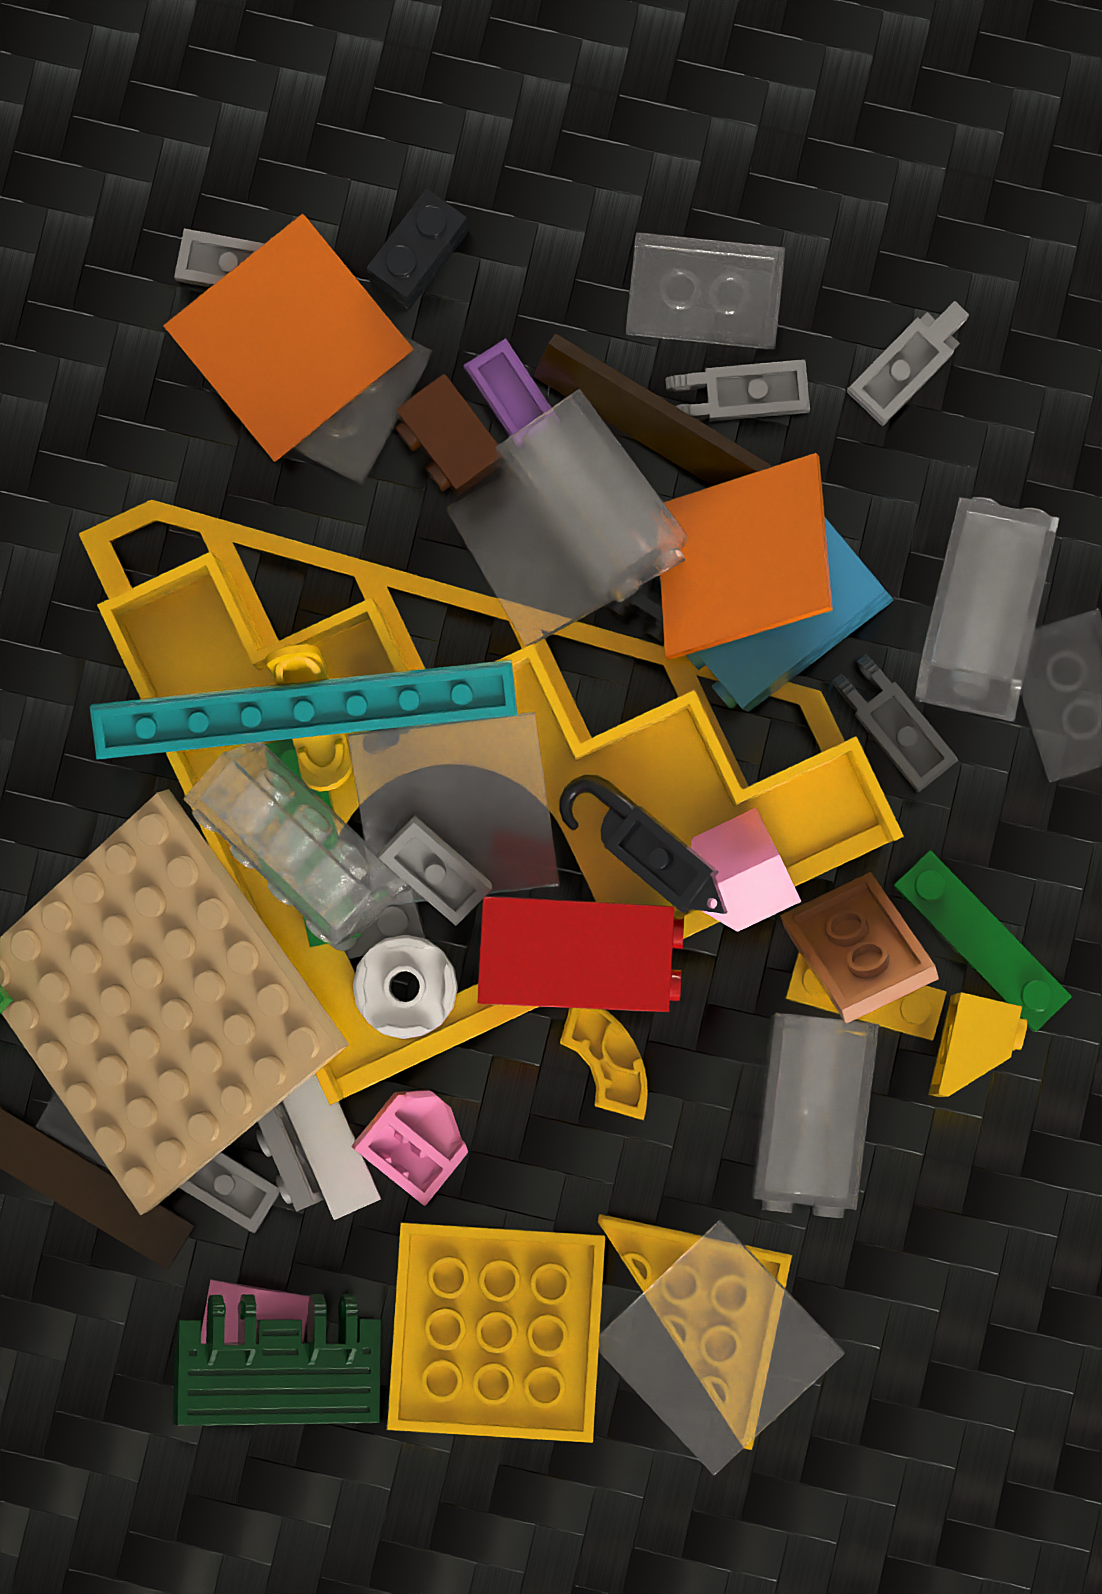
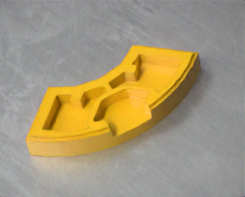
M569 1008L560 1044L576 1051L590 1067L596 1084L595 1106L644 1120L648 1094L645 1067L640 1053L627 1030L605 1009Z

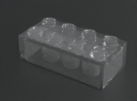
M262 742L248 743L222 753L183 798L194 809L192 814L199 824L209 831L218 832L231 845L230 851L241 864L251 869L255 868L269 882L268 888L279 901L286 905H293L307 919L306 925L309 930L322 941L331 942L334 946L369 928L407 886L403 879L378 859V853Z

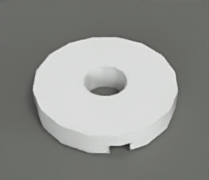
M411 935L385 938L370 948L357 965L353 982L356 1006L366 1021L382 1034L401 1039L423 1036L440 1026L454 1008L458 990L455 968L445 952L428 939ZM404 971L414 974L420 984L418 995L409 1002L399 1001L394 997L391 990L393 978Z

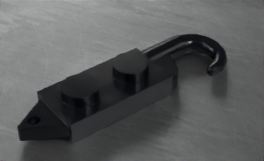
M583 775L573 779L564 788L560 796L559 811L563 822L571 830H576L579 826L572 812L573 802L576 797L583 793L593 794L610 808L601 826V840L607 850L680 912L688 913L690 909L727 914L728 911L716 880L719 871L643 807L634 803L610 781L598 775ZM713 899L717 901V905L715 908L711 907V901Z

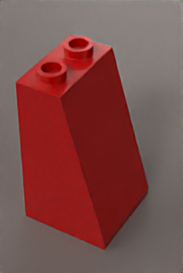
M485 896L483 897L477 1004L669 1012V1001H680L681 970L671 969L672 948L683 949L684 917H674V906Z

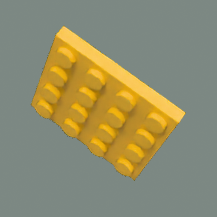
M401 1222L387 1430L593 1443L605 1235Z

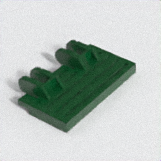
M242 1294L238 1303V1342L224 1343L226 1314L224 1299L222 1295H209L206 1343H201V1320H177V1343H175L173 1424L176 1426L379 1423L381 1319H357L356 1295L343 1294L338 1305V1342H326L327 1305L324 1295L311 1294L308 1303L307 1342H302L301 1319L257 1320V1304L254 1294Z

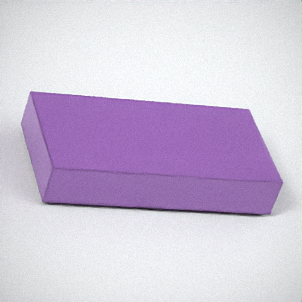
M506 338L464 365V369L518 451L560 425V420Z

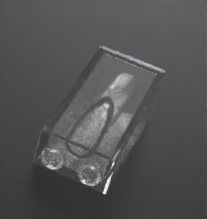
M580 389L496 447L497 470L602 604L613 597L618 603L625 600L642 587L643 584L639 579L654 568L659 573H662L684 557L681 549L686 546L687 534Z
M959 497L921 656L915 700L1014 722L1059 518L1049 516L1046 512L1036 508H1023L1019 510L1001 506L994 500L984 497L972 499Z
M783 1013L770 1015L751 1195L753 1199L763 1200L762 1210L792 1213L793 1203L814 1205L813 1215L843 1218L844 1209H857L879 1024L851 1021L846 1024L844 1020Z

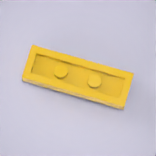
M798 951L785 998L839 1014ZM925 985L857 1019L933 1041L947 992Z

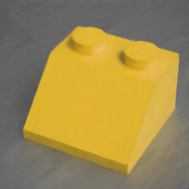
M962 992L951 995L929 1095L937 1097L950 1096L1011 1058L1012 1051L1015 1049L1021 1050L1027 1030V1020L1020 1018L1022 1007Z

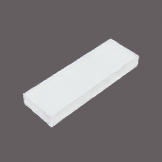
M314 1074L283 1100V1104L331 1215L335 1220L381 1200V1196L364 1157L351 1147L356 1139L340 1102L329 1105Z

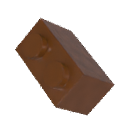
M445 373L396 409L398 419L401 422L395 427L396 431L412 452L420 447L431 463L425 469L442 492L450 487L455 495L459 497L506 462L504 451Z

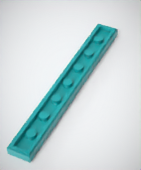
M512 660L92 704L90 713L96 758L106 759L517 715Z

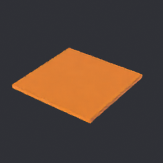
M303 213L163 325L274 462L278 461L414 351L409 342Z
M817 453L656 505L665 657L668 660L833 610L820 459Z

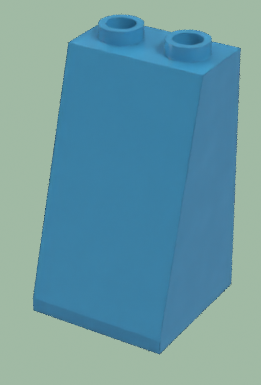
M826 518L825 528L832 611L686 655L698 670L707 665L718 679L712 687L730 709L739 704L745 711H751L894 600Z

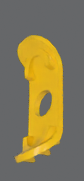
M286 644L284 648L277 649L266 656L267 665L276 685L330 679L322 654L314 645L292 646L291 644ZM346 733L292 739L298 758L301 778L310 789L319 792L329 791L338 788L347 781L352 772V758Z

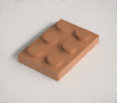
M871 872L780 915L784 929L846 1024L939 979L935 964Z

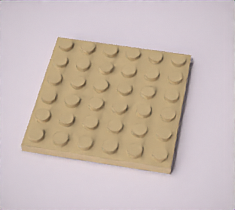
M169 789L156 793L0 937V984L14 999L2 1012V1015L140 1215L156 1207L349 1046L339 1029Z

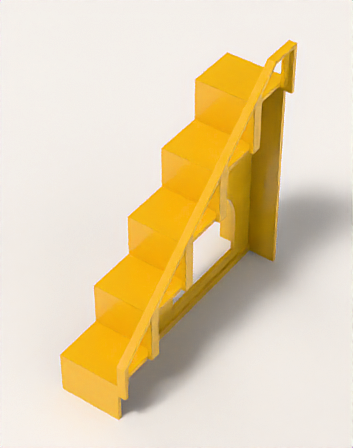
M149 500L79 533L109 598L97 604L141 699L276 685L267 665L266 656L277 649L284 648L286 644H291L292 646L308 644L317 647L322 654L330 679L425 669L387 587L509 621L522 649L497 661L512 660L517 715L410 726L409 732L400 733L399 741L395 745L376 753L366 751L363 746V738L369 731L346 733L352 758V772L347 781L341 786L330 790L340 835L357 808L374 791L392 779L412 770L431 765L466 764L490 769L510 777L538 797L561 827L596 902L673 906L604 847L605 845L601 840V826L610 808L590 793H583L576 797L572 807L573 816L579 825L576 830H571L563 822L559 811L560 796L564 788L573 779L583 775H598L610 781L690 848L693 837L751 809L757 808L794 887L882 845L904 837L857 736L844 741L826 700L819 690L787 682L770 697L800 706L821 753L748 786L697 676L718 681V679L707 665L698 670L686 655L668 660L665 657V646L155 500ZM155 521L201 533L208 548V553L132 588L111 543ZM234 543L355 577L365 601L279 641ZM542 631L663 665L678 698L591 738ZM281 740L166 752L208 845L349 1044V1046L315 1073L329 1105L339 1102L349 1095L539 1007L477 1004L478 984L456 994L454 1008L440 1026L426 1035L401 1039L384 1035L366 1021L356 1006L353 991L356 972L346 951L337 950L330 943L314 947L309 945L264 745ZM676 907L674 909V917H684L683 939L720 922L700 910L690 909L688 913L680 912Z

